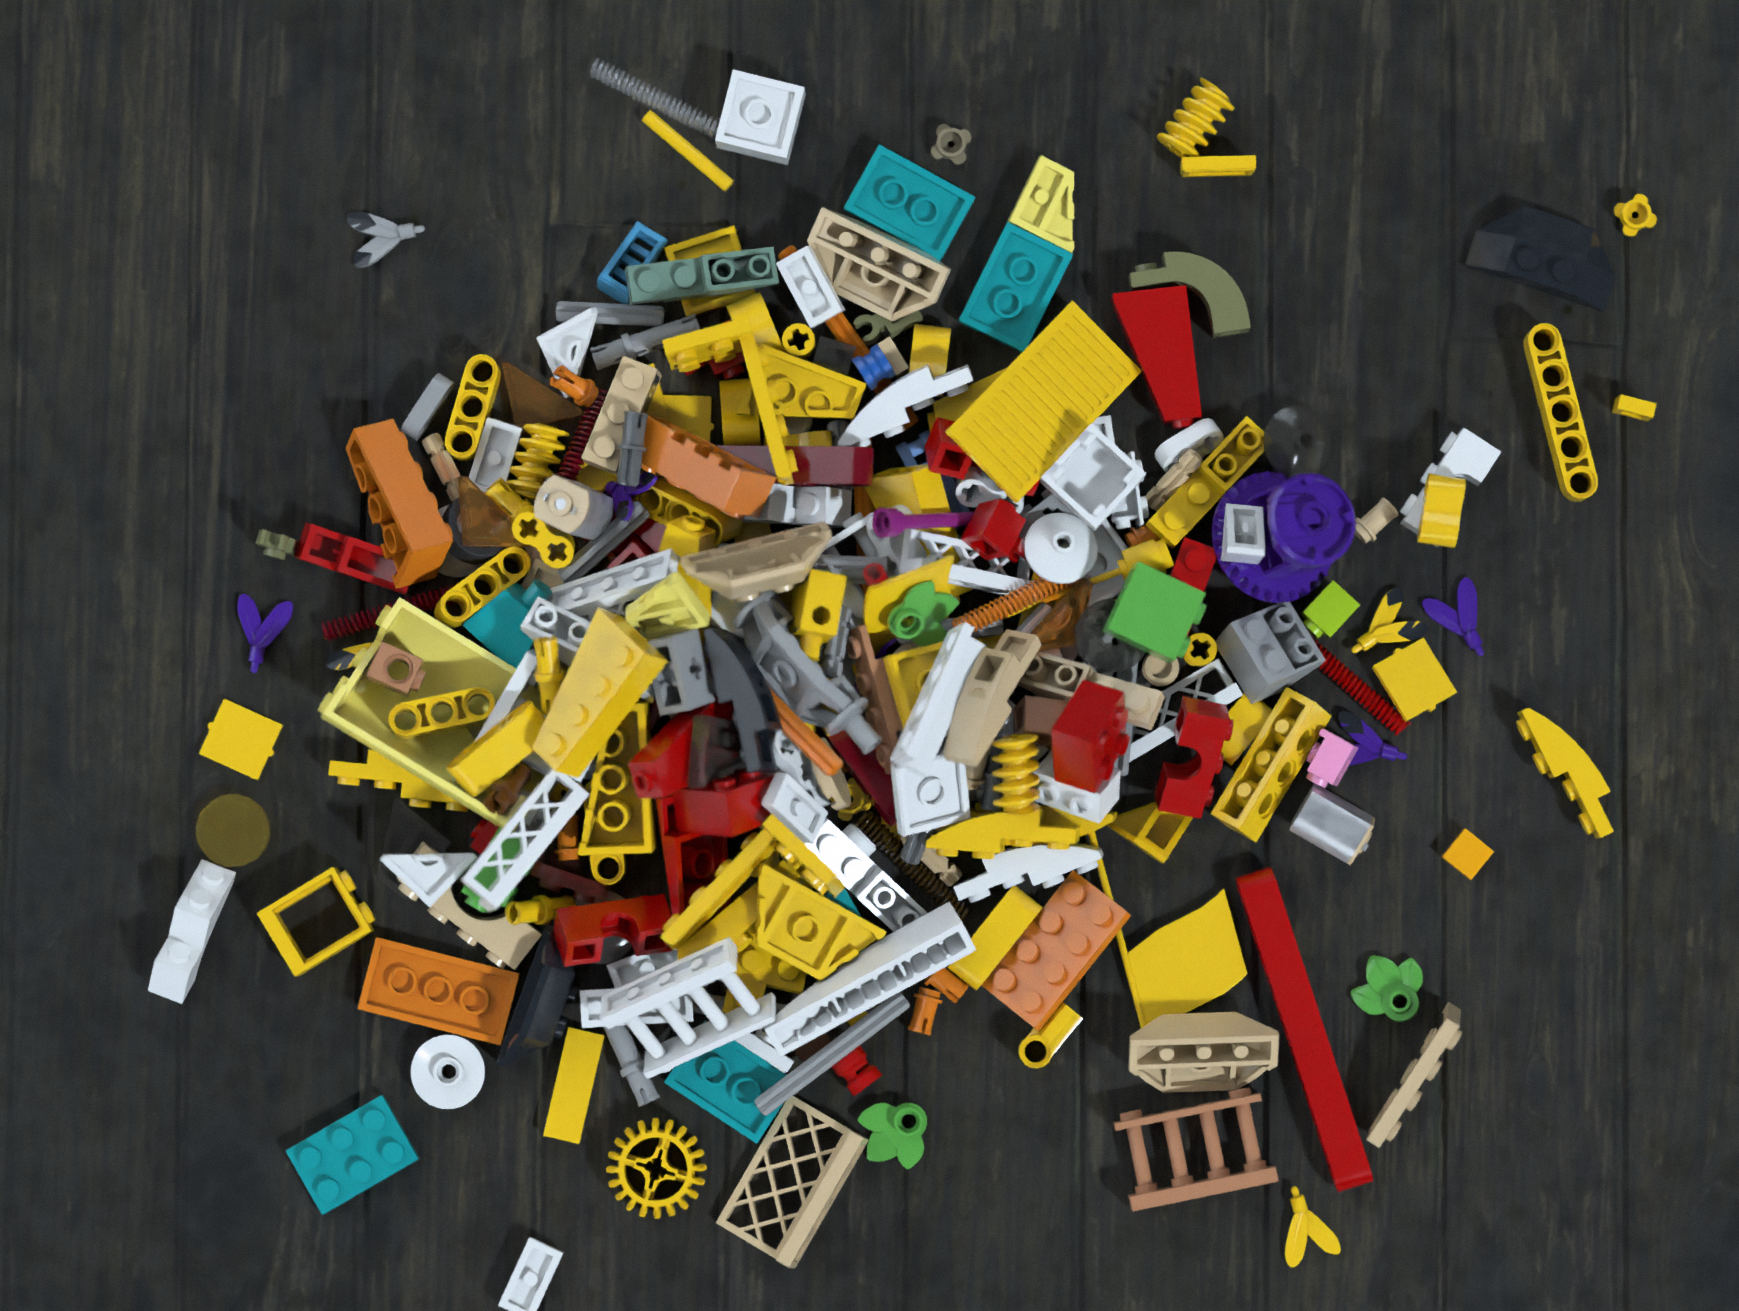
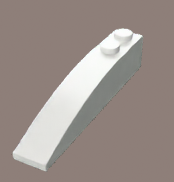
M949 901L885 936L859 952V955L849 962H844L838 966L836 971L823 980L817 981L775 1015V1022L763 1028L779 1057L976 951V948Z

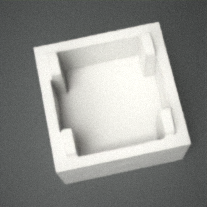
M733 70L715 138L716 147L788 165L805 99V87Z
M1091 423L1041 477L1040 483L1095 532L1143 480L1147 473Z

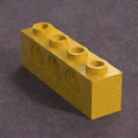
M1286 687L1212 810L1211 815L1233 831L1257 842L1307 759L1312 747L1320 737L1318 735L1322 728L1326 727L1332 716L1315 701Z

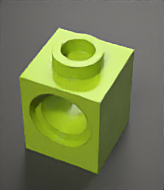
M1332 580L1300 615L1305 619L1303 622L1304 626L1314 637L1319 639L1323 635L1326 639H1329L1360 604Z

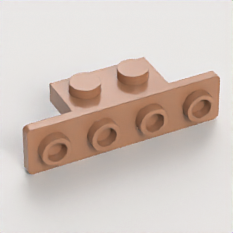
M864 624L848 631L846 649L850 658L854 659L857 669V688L869 701L866 720L876 733L883 738L876 747L878 762L884 767L888 775L891 774L890 763H893L890 761V758L898 743L896 733L903 731V726L883 658L875 660L868 631Z

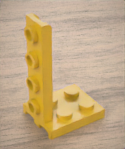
M749 317L662 340L671 370L679 369V372L695 370L701 366V362L712 359L717 363L729 361L736 357L737 352L743 351L778 482L781 485L793 484L794 481L791 473L798 471L793 449L785 451L782 437L789 436L783 414L775 415L772 402L779 401L774 379L766 381L763 367L769 366L764 344L756 345Z
M771 814L762 824L764 829L759 834L757 832L752 833L742 843L740 848L743 851L733 861L728 859L715 872L717 878L707 888L702 886L689 899L691 905L681 915L676 913L666 922L663 927L665 932L660 937L671 949L678 950L681 945L689 940L775 849L780 853L781 858L795 871L801 866L804 869L802 874L807 879L806 881L822 896L828 891L836 898L845 886L838 875Z

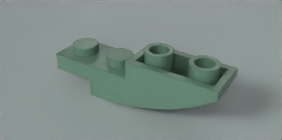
M774 247L701 255L699 258L632 265L625 268L630 305L704 298L779 283Z

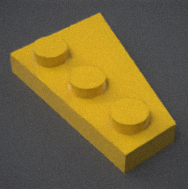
M764 345L769 361V366L763 367L766 381L774 379L779 401L772 402L776 416L783 414L784 417L854 419L867 383ZM751 380L748 382L737 415L760 416Z

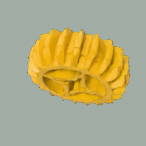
M659 1118L652 1119V1130H647L644 1120L638 1121L640 1133L636 1135L632 1128L627 1127L624 1131L630 1139L628 1143L619 1137L614 1141L622 1149L621 1153L616 1151L608 1153L609 1158L618 1160V1165L607 1166L606 1172L618 1173L619 1177L609 1181V1187L612 1188L621 1184L623 1190L615 1198L619 1201L628 1195L631 1198L626 1206L628 1211H631L636 1203L642 1205L639 1216L645 1217L648 1207H654V1218L660 1219L662 1214L661 1207L666 1206L667 1213L672 1217L676 1214L673 1203L677 1202L685 1210L689 1205L683 1196L687 1194L693 1199H697L699 1193L691 1188V1185L694 1183L703 1186L705 1183V1179L695 1176V1171H705L707 1169V1165L704 1163L695 1164V1158L703 1156L705 1154L704 1150L691 1151L690 1146L698 1141L696 1136L691 1137L687 1142L681 1138L686 1133L687 1127L682 1126L677 1134L671 1132L674 1126L673 1120L669 1119L667 1121L665 1130L659 1129ZM654 1137L660 1138L652 1156L637 1157L629 1154L632 1148L640 1141ZM670 1142L676 1144L683 1152L687 1162V1171L680 1170V1168L671 1165L667 1156ZM662 1149L661 1166L675 1174L667 1172L663 1176L660 1173L659 1178L654 1180L651 1187L652 1170L638 1162L647 1164L650 1160L654 1163V1158L659 1157ZM626 1165L644 1174L646 1181L643 1195L637 1192L629 1182ZM669 1179L684 1182L681 1189L672 1196L653 1199L657 1186L662 1180Z

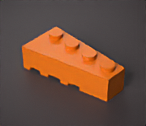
M648 414L643 446L647 448V452L643 451L642 470L653 474H661L665 477V482L680 489L688 490L693 493L695 498L713 505L731 517L743 520L744 515L759 518L777 478L776 476L663 417Z
M394 419L354 428L346 445V451L361 492H369L368 512L372 523H380L385 543L380 546L385 559L392 558L395 564L397 574H394L392 579L396 589L436 578L453 542V534L449 524L443 521L438 511L435 495L429 492L425 485L419 463L413 460L408 450L405 434L399 431Z

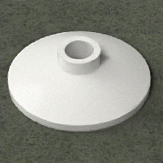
M1051 513L1039 518L1031 525L1025 537L1024 553L1029 566L1038 576L1052 583L1068 584L1082 579L1090 572L1097 558L1098 546L1093 531L1081 519L1067 513ZM1064 539L1068 541L1069 547L1061 548L1057 544V540Z
M441 1035L428 1040L418 1049L411 1064V1080L415 1091L426 1103L441 1109H454L469 1103L479 1093L485 1078L484 1061L478 1049L468 1040L456 1035ZM447 1064L453 1065L456 1069V1074L451 1079L444 1077L442 1073L443 1067Z

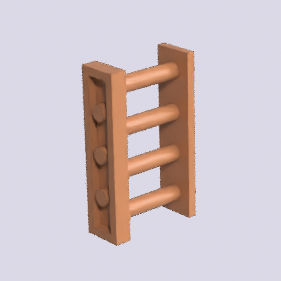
M1250 1087L1228 1091L1230 1098L1144 1116H1142L1141 1109L1120 1113L1121 1120L1113 1122L1114 1129L1116 1131L1127 1130L1138 1186H1135L1136 1193L1128 1195L1131 1210L1138 1211L1279 1182L1276 1167L1274 1165L1267 1166L1266 1161L1261 1160L1250 1103L1262 1101L1261 1094L1258 1092L1251 1094ZM1235 1106L1247 1163L1244 1164L1245 1171L1230 1174L1229 1168H1225L1214 1111ZM1199 1114L1211 1170L1207 1172V1179L1194 1181L1193 1175L1188 1173L1177 1118ZM1163 1121L1174 1178L1171 1179L1172 1186L1157 1188V1183L1152 1182L1141 1126Z

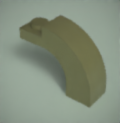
M1164 252L1162 256L1163 268H1157V263H1148L1135 266L1136 272L1129 273L1130 292L1186 285L1188 290L1195 293L1202 300L1207 309L1212 338L1247 333L1251 328L1247 305L1238 285L1224 269L1209 259L1186 252Z

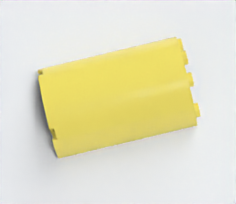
M399 597L392 608L386 605L375 622V624L380 626L376 639L369 649L362 647L352 662V666L356 669L351 677L343 676L333 693H327L317 711L322 713L321 718L502 829L527 797L521 794L513 807L507 808L504 814L498 815L497 811L493 814L484 805V799L489 794L491 786L475 797H471L458 782L453 780V776L446 769L448 764L459 753L476 740L485 723L402 740L392 734L389 728L388 716L391 709L397 704L474 687H482L491 692L496 705L516 668ZM382 641L423 659L421 669L427 671L418 692L411 690L409 696L405 697L367 680V673ZM395 662L389 666L387 672L392 679L402 680L408 676L409 668L402 662ZM529 685L523 698L527 699V701L531 700L541 712L539 685L535 687ZM474 697L469 701L467 707L471 713L482 715L488 710L489 704L485 698ZM444 704L435 706L431 712L432 718L439 723L449 721L453 715L451 708ZM402 712L396 716L394 723L401 730H409L415 726L416 719L411 713ZM523 763L530 769L532 778L523 788L532 793L545 775ZM518 824L514 827V829H513L510 833H516V832H517V830H518Z

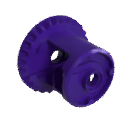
M1269 471L1252 474L1231 486L1223 495L1216 508L1212 524L1214 551L1226 576L1247 595L1271 603L1294 601L1310 594V592L1317 588L1329 574L1328 570L1331 564L1347 551L1355 534V513L1345 491L1336 482L1323 475L1305 473L1288 476L1282 472L1274 473ZM1226 503L1263 507L1265 554L1258 564L1221 561Z

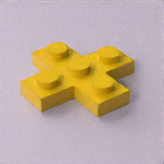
M754 933L752 935V942L744 950L737 953V967L735 971L755 999L763 997L766 987L802 994L807 973L755 945ZM728 988L722 1009L723 1014L741 1007V1004Z

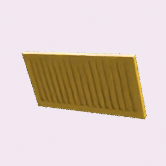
M1072 300L945 432L1017 503L1142 371Z

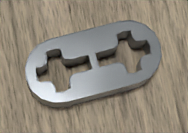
M437 373L407 416L401 431L417 441L426 431L454 387V382L441 373Z

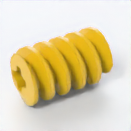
M1201 77L1199 80L1203 87L1194 86L1191 90L1192 96L1195 99L1185 98L1182 102L1186 111L1177 109L1174 112V118L1178 123L1168 121L1165 124L1168 134L1159 133L1157 135V139L1169 151L1181 158L1187 155L1199 157L1200 154L1194 145L1197 143L1207 147L1209 143L1203 136V133L1207 132L1213 135L1217 133L1211 122L1215 120L1224 123L1226 119L1220 110L1222 108L1229 111L1235 109L1225 93Z
M540 423L525 424L523 426V430L531 438H520L518 441L519 445L526 449V452H515L514 458L522 466H511L509 471L517 477V480L505 481L516 494L535 501L539 489L544 484V478L556 475V473L548 468L549 464L561 463V460L553 454V451L565 450L566 446L559 442L557 438L570 435L563 430Z
M1005 735L991 743V746L1002 749V753L991 756L992 761L1002 764V768L992 771V775L1003 778L1002 783L992 786V790L1003 793V797L993 800V805L1004 808V812L1007 814L1026 815L1040 811L1039 804L1032 802L1040 797L1039 790L1032 787L1040 782L1039 776L1032 773L1039 768V762L1031 758L1038 754L1039 748L1037 745L1030 743L1037 740L1038 735Z

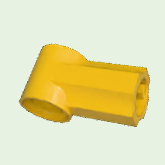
M1062 1002L1040 1031L1033 1028L1021 1041L1018 1053L1022 1062L1030 1068L1044 1067L1083 1018ZM1040 1041L1044 1044L1046 1054L1042 1060L1032 1062L1026 1058L1025 1047L1028 1043Z

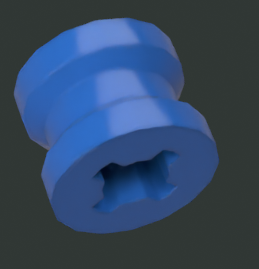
M877 344L871 347L870 352L864 357L857 356L852 359L870 390L875 389L878 386V382L882 379H891L896 376L893 368Z

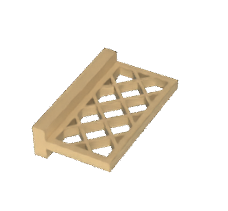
M790 1097L784 1103L716 1223L777 1259L778 1262L788 1268H796L869 1139L847 1128L797 1097ZM795 1105L806 1112L809 1128L790 1133L787 1117ZM813 1117L822 1121L824 1124L815 1126ZM783 1125L785 1134L777 1136L778 1132L780 1131ZM832 1127L843 1134L835 1148L821 1151L817 1130ZM811 1132L816 1153L796 1158L791 1137ZM786 1139L791 1160L772 1165L768 1153L771 1144ZM831 1154L825 1164L823 1156ZM764 1158L766 1166L758 1168ZM818 1158L821 1170L817 1180L803 1183L798 1163ZM793 1165L797 1185L778 1190L773 1169ZM767 1171L772 1192L753 1197L749 1182L754 1174ZM813 1186L806 1197L804 1188ZM799 1190L802 1206L797 1213L784 1216L779 1195ZM744 1191H746L747 1199L740 1200ZM774 1197L779 1217L759 1223L754 1202ZM749 1203L754 1224L739 1228L728 1221L736 1206ZM794 1218L790 1227L787 1228L786 1220ZM780 1222L784 1237L777 1249H774L764 1243L761 1227ZM755 1229L757 1238L746 1231Z

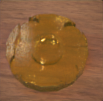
M239 794L221 795L206 805L200 812L196 824L197 842L203 853L214 863L226 867L245 866L257 860L266 849L270 838V821L263 807L252 798Z

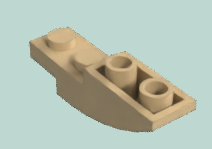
M1006 629L994 649L985 647L982 649L966 679L951 720L944 751L946 761L974 767L978 766L1012 711L1007 702L1008 698L1042 645L1037 635Z
M1040 651L1036 653L1017 684L1043 698L1066 700L1068 702L1083 679L1123 691L1125 708L1128 709L1126 723L1152 730L1165 698L1162 691L1096 673L1089 665Z

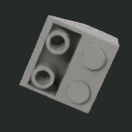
M1290 602L1277 603L1231 622L1215 641L1217 649L1251 704L1280 693L1326 661Z

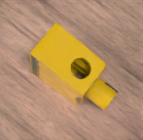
M811 569L804 582L796 583L793 588L790 614L794 620L789 627L788 633L792 634L796 640H800L799 647L812 661H820L822 644L827 643L836 636L847 576Z

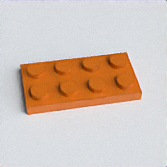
M1072 870L981 986L1037 1031H1040L1131 915L1085 878L1078 875L1076 871Z
M376 937L357 1009L501 1046L520 973Z

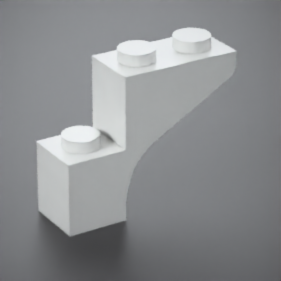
M774 483L759 518L744 515L742 523L807 526L825 521L829 528H844L842 523L851 517L852 491L827 486L793 487Z
M203 859L200 861L175 906L168 938L154 961L148 987L149 992L181 1004L183 1003L196 979L203 952L232 887L236 872Z

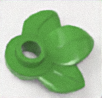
M933 581L921 582L912 587L907 592L903 603L897 605L890 612L888 626L895 636L912 639L919 646L942 642L947 632L940 622L959 605V601L949 593L935 592ZM910 616L907 621L901 622L904 618Z
M1370 956L1366 966V978L1369 984L1359 986L1351 991L1353 1001L1362 1011L1369 1015L1386 1014L1388 1018L1396 1022L1410 1020L1419 1009L1417 992L1423 983V975L1419 965L1413 958H1409L1397 967L1393 961L1386 957ZM1397 997H1404L1407 999V1004L1403 1008H1396L1393 1005L1394 1000Z
M878 1103L870 1106L860 1114L858 1122L863 1127L873 1131L867 1145V1159L869 1161L881 1162L897 1156L900 1163L906 1169H910L921 1159L924 1152L921 1135L927 1126V1116L919 1105L903 1103L894 1107L887 1103ZM906 1114H911L915 1117L916 1124L912 1128H905L901 1122L902 1117Z

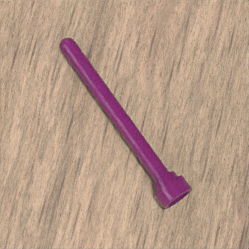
M894 507L879 508L873 515L872 527L875 534L880 538L897 537L905 529L966 527L975 511L903 514Z

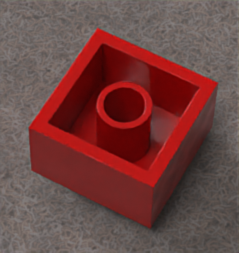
M1082 680L1051 729L1054 781L1095 794L1102 782L1109 780L1116 759L1119 755L1123 756L1130 740L1129 735L1126 734L1128 709L1125 708L1123 691Z
M726 766L672 793L677 831L732 837L762 826L771 813L761 803L775 774L748 773L747 769L734 771L733 766Z

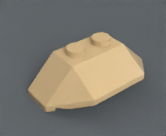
M825 207L821 208L807 239L837 295L890 321H896L935 304L951 271L949 267L932 255L869 224Z
M823 521L679 558L686 574L730 600L737 599V601L743 602L757 598L760 592L772 589L773 592H785L793 589L796 583L804 582L831 540L832 534L828 525Z
M1237 1012L1162 1014L1130 1036L1129 1072L1140 1076L1144 1081L1163 1093L1236 1090L1255 1080L1266 1070L1270 1071L1277 1067L1279 1033L1277 1030Z

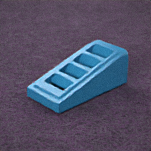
M637 221L599 275L597 288L620 303L629 304L628 288L612 277L614 276L627 284L625 271L619 268L620 264L622 263L626 267L642 264L627 255L628 251L644 259L643 264L655 263L667 245L668 240ZM639 238L653 247L652 251L649 252L636 244L635 240Z

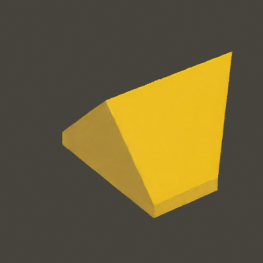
M1156 802L1117 815V819L1106 826L1162 864L1169 857L1193 817L1158 811Z

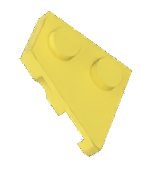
M1042 155L1039 156L1007 222L1072 253L1074 250V241H1072L1074 172Z
M679 572L672 573L626 607L625 614L626 621L645 639L709 626L710 613Z

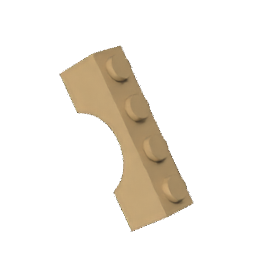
M423 841L413 854L439 852ZM397 877V880L401 882L398 889L413 901H416L418 896ZM451 886L427 910L443 924L449 919L460 928L457 934L474 947L477 942L489 950L485 956L501 969L508 965L515 970L542 936L541 932L530 923L509 924L506 920L505 912L496 916L482 917L465 911L455 901Z

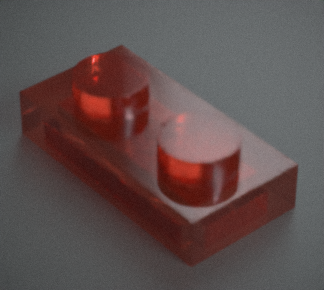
M535 861L531 873L532 876L541 878L539 886L556 892H560L561 886L575 890L574 898L594 904L596 898L606 900L611 886Z

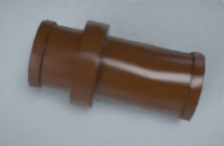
M523 763L520 766L516 764L506 772L501 780L495 781L489 788V794L484 799V805L488 811L493 814L497 811L498 815H502L507 808L513 807L518 800V793L532 778L530 769Z

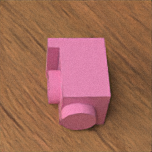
M1322 728L1318 735L1325 739L1322 744L1319 742L1314 744L1306 759L1307 762L1311 763L1307 769L1309 772L1306 778L1323 788H1326L1328 783L1338 786L1359 747Z

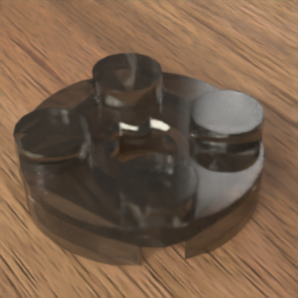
M1103 599L1091 604L1081 613L1078 622L1074 626V643L1079 656L1087 665L1101 673L1125 671L1136 665L1145 653L1117 639L1119 642L1117 646H1113L1111 642L1104 643L1102 637L1105 633L1102 630L1116 602L1114 599Z

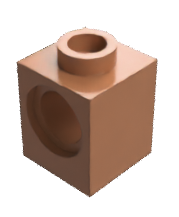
M382 641L367 673V680L408 697L411 690L419 691L427 671L421 669L423 659ZM395 662H402L408 666L409 674L402 680H394L388 675L389 666Z
M1025 695L1014 707L1013 734L1038 735L1037 740L1030 743L1038 746L1052 747L1051 729L1068 704V701Z

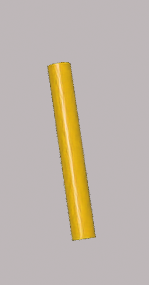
M652 110L646 113L641 120L724 192L729 189L734 182L732 178Z

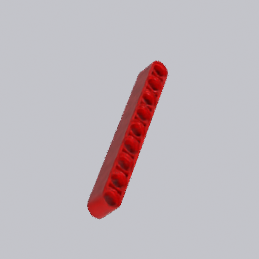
M1271 867L1237 877L1235 881L1335 1188L1339 1193L1373 1182L1365 1150Z

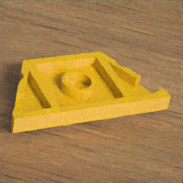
M761 862L758 870L754 943L758 947L821 981L836 971L839 965L849 962L859 955V951L876 939L879 941L885 936L886 931Z

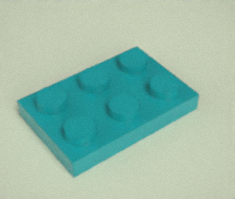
M879 144L845 204L844 211L932 255L941 262L975 201V197Z
M1007 222L958 322L1022 353L1029 345L1073 254Z
M733 1040L675 1066L664 1083L757 1144L783 1104L768 1115H763L756 1107L754 1101L787 1074Z
M384 1095L375 1098L286 1150L287 1155L322 1215L420 1159Z

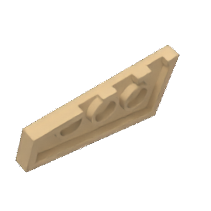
M1450 1002L1447 1003L1442 1011L1444 1014L1443 1024L1439 1030L1437 1028L1430 1030L1420 1050L1421 1057L1419 1060L1415 1058L1410 1062L1400 1080L1402 1086L1399 1090L1395 1088L1368 1130L1367 1141L1380 1148L1385 1139L1391 1142L1402 1125L1398 1121L1399 1117L1405 1109L1412 1111L1422 1095V1092L1418 1090L1425 1078L1431 1081L1442 1065L1438 1058L1445 1048L1451 1051L1462 1035V1031L1458 1029L1460 1027L1461 1009Z

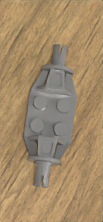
M768 590L753 600L743 602L732 599L741 610L734 619L733 624L738 629L743 628L746 651L760 669L768 687L803 722L827 728L826 732L830 736L845 730L864 754H868L876 748L883 738L876 733L862 716L869 701L866 697L861 698L844 675L829 681L823 675L820 666L815 661L810 660L801 650L795 637L787 632L794 618L775 599V592ZM825 704L840 714L836 715L820 707Z

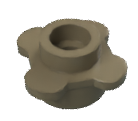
M947 124L938 126L936 129L938 136L936 145L931 148L932 156L937 160L942 158L952 160L956 165L964 163L966 160V145L971 141L970 132L966 129L950 128ZM953 141L955 146L952 148L948 147V142Z

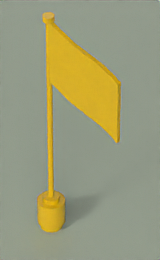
M1154 539L1122 550V559L1116 560L1118 568L1069 586L1067 589L1064 588L1063 591L1059 590L1058 593H1053V596L1048 595V598L1044 597L1042 601L1038 600V603L1033 602V605H1028V608L1018 609V613L1013 611V615L1122 575L1125 581L1132 565L1138 561L1166 574V569L1174 567L1164 539L1156 542ZM953 555L868 587L863 604V621L868 631L874 656L877 655L887 642L896 638L888 626V617L897 605L903 603L907 592L912 587L921 582L933 581L935 592L949 593L948 580L954 561ZM910 616L904 618L901 622L907 621ZM855 664L851 666L856 677L858 673Z
M1095 831L1089 833L1088 837L1091 846L1099 847ZM1101 858L1097 860L1099 865L1097 869L1104 894L1113 900L1104 863ZM1224 888L1201 908L1159 928L1129 952L1127 951L1122 929L1116 934L1141 1028L1162 1014H1185L1226 993L1247 975Z

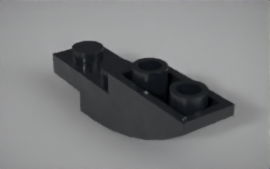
M713 628L704 630L706 638L704 651L706 657L711 662L713 671L712 688L718 697L719 703L734 705L733 722L740 733L742 742L740 755L744 765L747 767L748 773H766L777 770L770 733L783 730L772 693L760 669L742 644L729 631Z

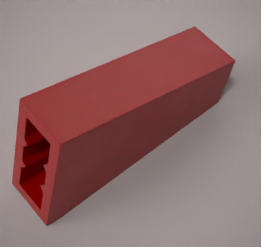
M1186 285L1114 293L1111 297L1112 307L1137 365L1142 371L1141 374L1162 423L1172 424V429L1188 428L1194 424V421L1201 419L1202 412Z
M714 693L716 701L692 710L678 712L628 762L637 797L664 798L740 760L742 742L739 730L733 722L734 705L719 703L718 697Z

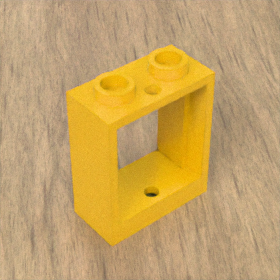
M332 867L257 912V915L295 977L301 976L375 931L371 923L376 919L365 901L360 904L352 893L357 887L346 870L340 872L337 867ZM332 881L358 923L359 928L306 960L279 913Z

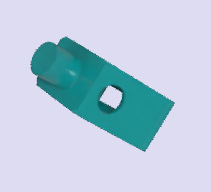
M538 579L534 580L527 590L520 584L514 583L468 619L463 626L494 655L517 669L526 652L532 649L535 650L533 640L520 629L521 624L537 597L547 601L552 595V590L547 584Z

